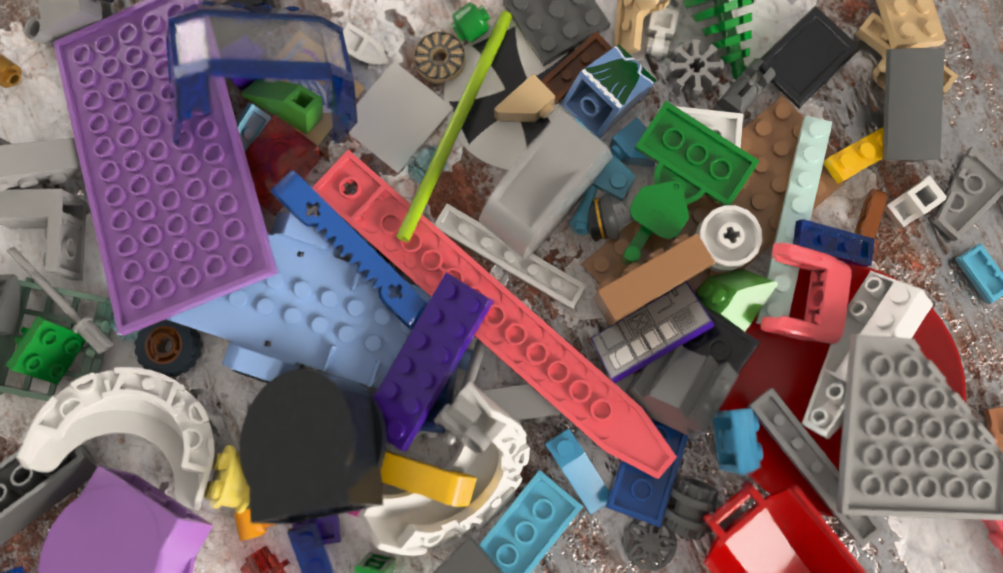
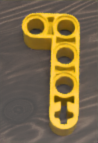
M388 450L385 452L381 468L383 483L457 507L469 506L477 480L475 476L459 471L446 470Z

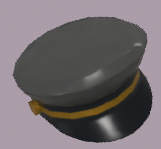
M608 194L603 195L601 198H594L589 209V231L591 238L595 242L607 238L618 241L620 237L618 220Z

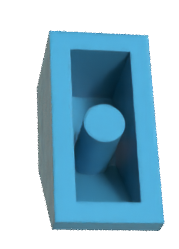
M636 117L612 137L609 145L611 147L610 151L627 165L655 167L654 161L634 149L647 129Z

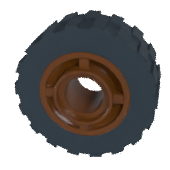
M165 319L142 328L137 333L134 352L137 355L138 363L143 366V369L152 370L168 377L181 376L180 374L190 371L189 369L194 367L197 359L200 358V349L202 348L201 336L194 328ZM171 340V349L166 352V343Z

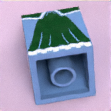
M618 44L580 71L560 105L574 119L577 117L600 139L647 95L657 80Z

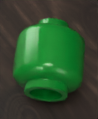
M469 2L453 13V22L450 25L462 42L466 40L472 43L489 31L487 21L490 19V16L482 5L477 7L474 3Z

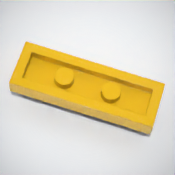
M884 127L824 160V166L837 184L883 159Z

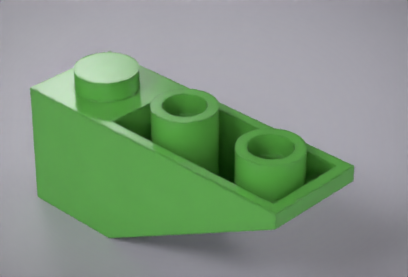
M258 77L242 93V97L305 134H308L323 118L322 97L300 84Z

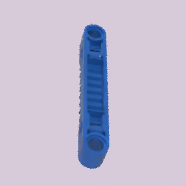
M291 170L270 190L272 194L302 224L309 227L317 226L316 233L325 231L326 234L323 240L326 242L333 239L334 243L331 248L334 250L341 247L342 251L339 256L342 258L349 255L348 265L357 263L356 273L365 271L364 280H374L372 288L376 289L379 287L378 296L381 302L412 331L428 303L295 171ZM306 206L310 208L318 207V217L315 215L308 217L306 215ZM397 286L399 288L397 291L399 298H390L388 295L391 291L388 287L393 288Z

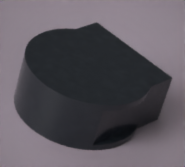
M296 369L275 377L257 394L245 416L240 436V462L250 491L251 524L289 525L384 506L381 468L386 452V425L377 400L364 386L346 378L309 369Z

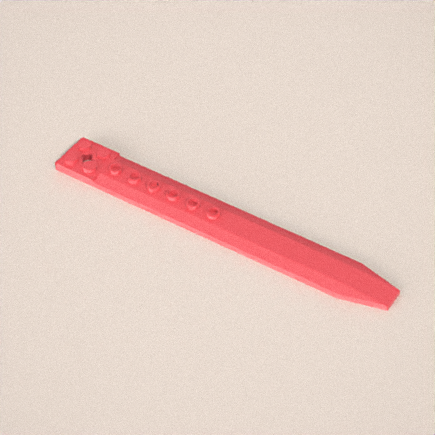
M349 149L312 187L352 228L430 297L434 294L445 273H448L492 299L494 303L474 336L605 452L657 479L661 477L677 458L638 403L424 215H421L409 242L398 239L396 235L411 204ZM356 183L355 189L357 192L355 194L350 193L349 195L344 194L346 192L345 184L352 185Z

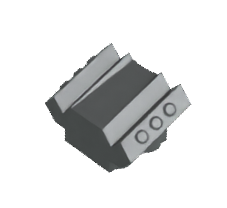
M681 345L639 369L626 393L636 403L646 409L648 417L689 436L691 432L695 431L698 433L708 429L737 379L738 374L728 362L719 366L711 355L702 356Z

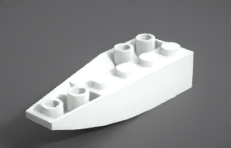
M870 271L847 307L842 338L836 344L830 345L802 422L805 427L828 439L843 424L850 334L912 338L933 305L921 289Z

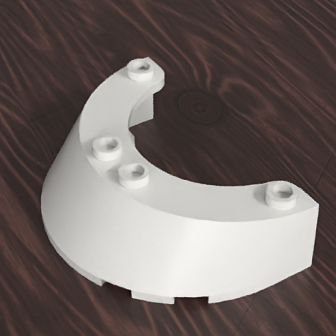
M119 367L114 368V370L96 374L93 372L71 382L70 386L62 390L55 397L52 396L35 417L17 456L22 466L26 469L50 472L56 469L71 451L92 438L117 433L135 435L154 444L167 458L174 476L175 500L187 508L200 511L213 465L214 438L209 418L204 408L182 384L152 370Z
M471 382L460 391L458 397L462 395L482 411L474 424L485 431L492 442L483 454H477L461 443L453 459L444 468L477 477L469 506H452L409 491L394 495H383L384 506L364 509L358 514L378 549L403 555L426 554L429 548L440 546L441 549L450 547L462 541V535L472 528L476 527L479 530L507 504L523 479L520 475L524 465L528 464L529 446L526 444L525 439L527 435L510 415Z

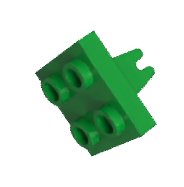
M37 316L30 328H21L22 338L15 337L14 341L18 347L5 366L11 371L58 385L86 340L79 333L75 334L72 328Z

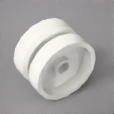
M722 206L714 209L696 227L694 235L698 233L716 262L708 269L716 272H730L748 263L758 253L762 243V229L757 218L748 210L739 206Z

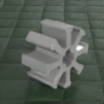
M698 39L691 40L686 51L682 49V45H679L675 49L666 71V80L680 78L676 80L672 88V92L676 95L680 94L686 84L690 85L689 100H697L703 89L706 90V94H710L719 81L718 76L724 68L723 60L711 62L718 50L713 44H710L703 55H699L700 40Z

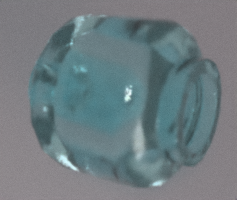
M421 145L408 159V174L415 182L421 184L438 146ZM447 162L445 163L441 174H442V173L444 172V170L446 169V167H447Z

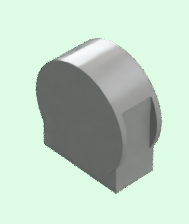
M561 109L500 181L485 204L479 222L521 258L526 259L558 228L582 199L599 174L613 159L608 146Z

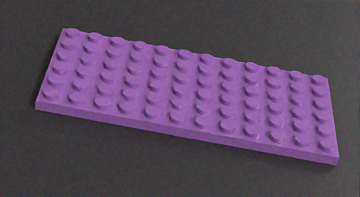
M144 0L54 41L53 45L118 334L128 335L279 274L203 1Z

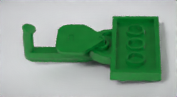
M665 100L634 147L635 150L657 163L653 172V185L642 187L630 205L631 217L642 226L621 256V262L624 265H630L638 261L641 257L640 250L652 232L663 239L676 237L689 219L687 205L696 202L703 194L722 206H731L760 160Z

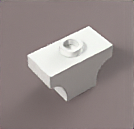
M929 175L887 204L884 210L895 225L901 229L945 201L946 195Z

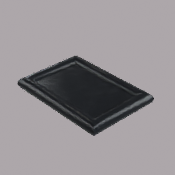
M815 5L760 58L764 62L760 65L758 71L764 75L772 67L776 75L770 82L797 108H800L861 47Z

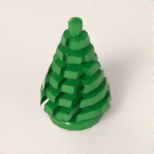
M729 0L682 1L686 9L714 2L715 7L691 15V18L697 23L718 17V24L701 30L705 37L722 32L723 39L710 44H713L717 49L726 47L728 55L719 58L724 61V64L731 63L733 79L737 80L747 68L743 58L750 56V47L742 50L740 42L751 39L752 30L737 34L736 26L751 22L752 12L733 18L732 11L754 3V0H733L730 2Z

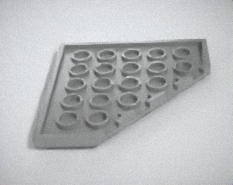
M850 334L836 512L841 515L1003 520V452L995 444L996 440L984 425L978 422L969 412L971 409L958 393L952 391L944 381L945 377L937 367L921 353L920 347L915 340L906 337Z

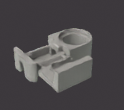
M462 395L458 397L452 406L446 404L434 420L436 424L439 423L458 437L459 442L477 454H483L492 442L486 435L487 433L474 424L482 411Z

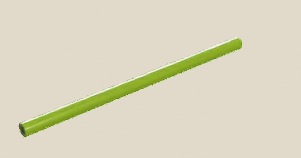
M502 11L400 226L396 237L404 242H409L511 23L513 16L507 11Z

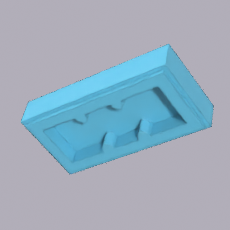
M981 243L955 258L957 264L986 304H991L1003 296V272Z

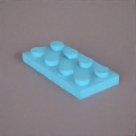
M539 469L482 539L479 546L504 573H531L580 512L583 505Z

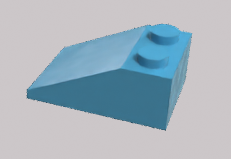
M753 408L717 411L712 421L718 469L736 474H747L760 468L763 450L761 444L757 443L756 431L759 430V421L757 415L753 414Z

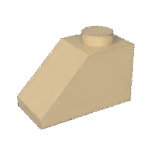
M533 73L494 108V117L498 121L536 122L540 117L545 119L555 108V95Z

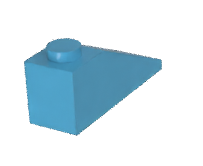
M566 428L545 442V446L589 513L593 514L605 506L610 492L570 429Z

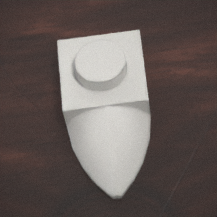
M349 22L347 23L335 44L336 48L352 58L366 63L385 64L388 62L383 48L375 39Z

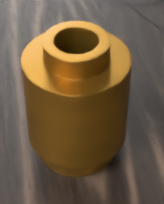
M0 53V86L4 88L15 86L21 80L22 70L18 65Z

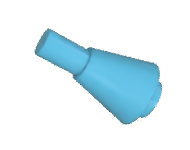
M591 185L585 193L583 201L569 222V226L577 234L588 235L590 233L588 215L592 200L595 198L597 191L595 186Z

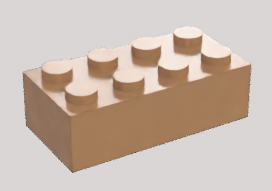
M698 233L690 238L687 234H684L674 240L672 245L667 247V251L660 248L647 256L648 258L643 261L645 264L640 266L636 262L624 269L619 279L615 280L612 276L599 284L593 300L609 326L686 281L698 276L716 263Z

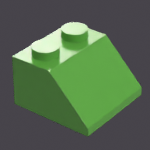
M739 269L708 277L699 287L696 297L702 305L739 329L746 331L778 284L745 269Z

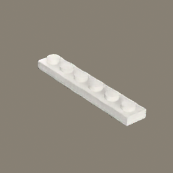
M446 204L434 223L449 238L573 310L587 286L534 254H531L526 259L521 258L480 222L449 204Z

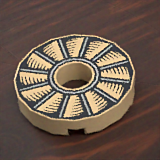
M445 31L432 32L424 36L417 43L414 50V64L419 74L429 82L440 84L448 80L452 81L462 73L466 64L465 48L461 41L451 33ZM437 53H445L447 55L446 60L442 63L433 61V57Z

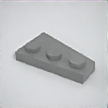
M973 146L967 149L946 194V200L942 202L933 222L952 241L958 240L1003 195V174Z

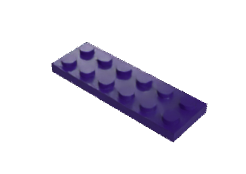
M445 273L374 395L384 416L387 441L400 451H407L494 303L492 299L448 273Z

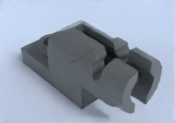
M755 58L712 110L744 114L775 77L774 69L770 67L758 83L755 82L751 86L749 84L750 79L764 62L759 58Z

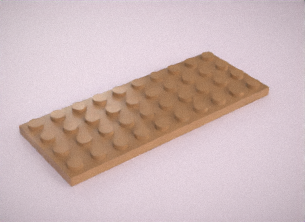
M783 95L742 129L741 149L760 160V162L731 206L744 208L757 218L762 229V243L758 253L748 263L735 270L745 269L774 244L803 116ZM828 144L824 160L836 153ZM823 164L813 210L850 178L837 184ZM703 194L696 202L687 205L689 219L681 232L672 239H663L652 232L640 250L641 257L636 262L640 266L645 264L643 261L648 258L647 256L660 248L667 251V247L684 234H687L690 238L694 235L696 227L714 209L722 207V205ZM635 220L620 231L618 241L610 239L581 264L598 285L612 276L615 280L619 279L623 270L630 266L624 265L621 262V256L642 226ZM707 269L687 282L696 295L699 287L708 277L727 272H716Z

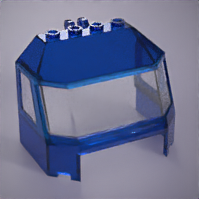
M213 1L194 3L168 18L166 51L173 143H179L183 121L192 119V112L201 111L203 115L211 114L210 77L265 79V82H276V79L325 81L327 108L331 109L334 144H340L358 123L355 83L341 26L309 10H300L296 6H288L281 9L273 8L271 5L266 4L258 5L257 7L245 6L242 3L217 5Z

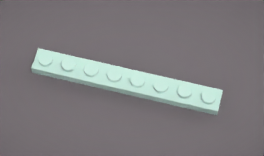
M806 115L802 120L774 244L788 243L800 247L805 246L832 127L831 121ZM772 253L766 278L776 282L778 285L758 312L755 322L761 324L762 317H789L799 273L798 267L776 262L772 257Z

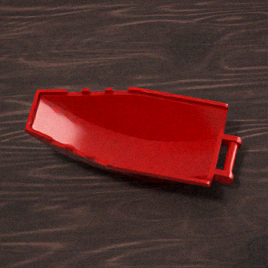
M746 480L741 484L742 489L713 514L707 513L702 518L717 536L703 561V564L711 573H866L795 484L762 497L757 489ZM751 498L755 504L726 529L722 530L719 524Z

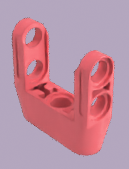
M788 243L773 244L772 257L776 262L811 271L804 321L786 316L780 318L762 317L761 330L799 340L836 344L840 341L844 332L851 282V268L842 261L825 253Z

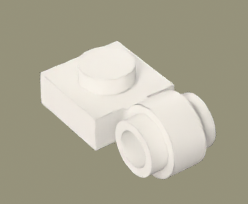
M665 8L651 13L647 34L655 36L654 38L649 37L645 52L649 53L650 57L661 58V56H667L670 41L665 40V37L673 39L679 10Z

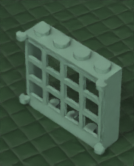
M26 277L25 281L18 280L20 287V310L14 335L0 336V395L9 393L48 401L52 396H56L57 384L50 383L48 393L30 390L33 377L26 375L23 388L5 385L9 368L5 365L14 353L16 346L14 339L17 336L20 338L23 336V334H19L24 314L67 322L66 326L72 329L76 323L69 316L51 314L54 300L49 295L47 296L43 312L26 309L31 289L44 291L32 278ZM53 287L60 295L73 297L71 306L76 312L80 299L98 302L93 323L109 338L114 319L110 296L107 298ZM87 343V346L82 347L79 351L85 353L80 373L67 370L64 376L79 379L93 372L94 374L100 373L105 353L98 354Z

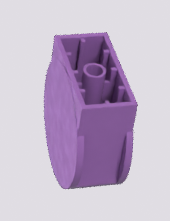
M98 465L80 497L70 503L52 525L41 551L38 573H193L195 557L213 525L137 474Z

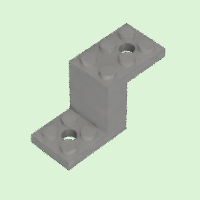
M0 138V145L11 144ZM13 187L0 192V225L10 229L45 228V238L47 239L46 252L43 256L45 272L70 280H83L87 202L62 189H24Z

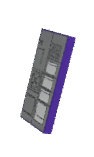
M686 281L591 337V340L611 380L617 383L715 325Z

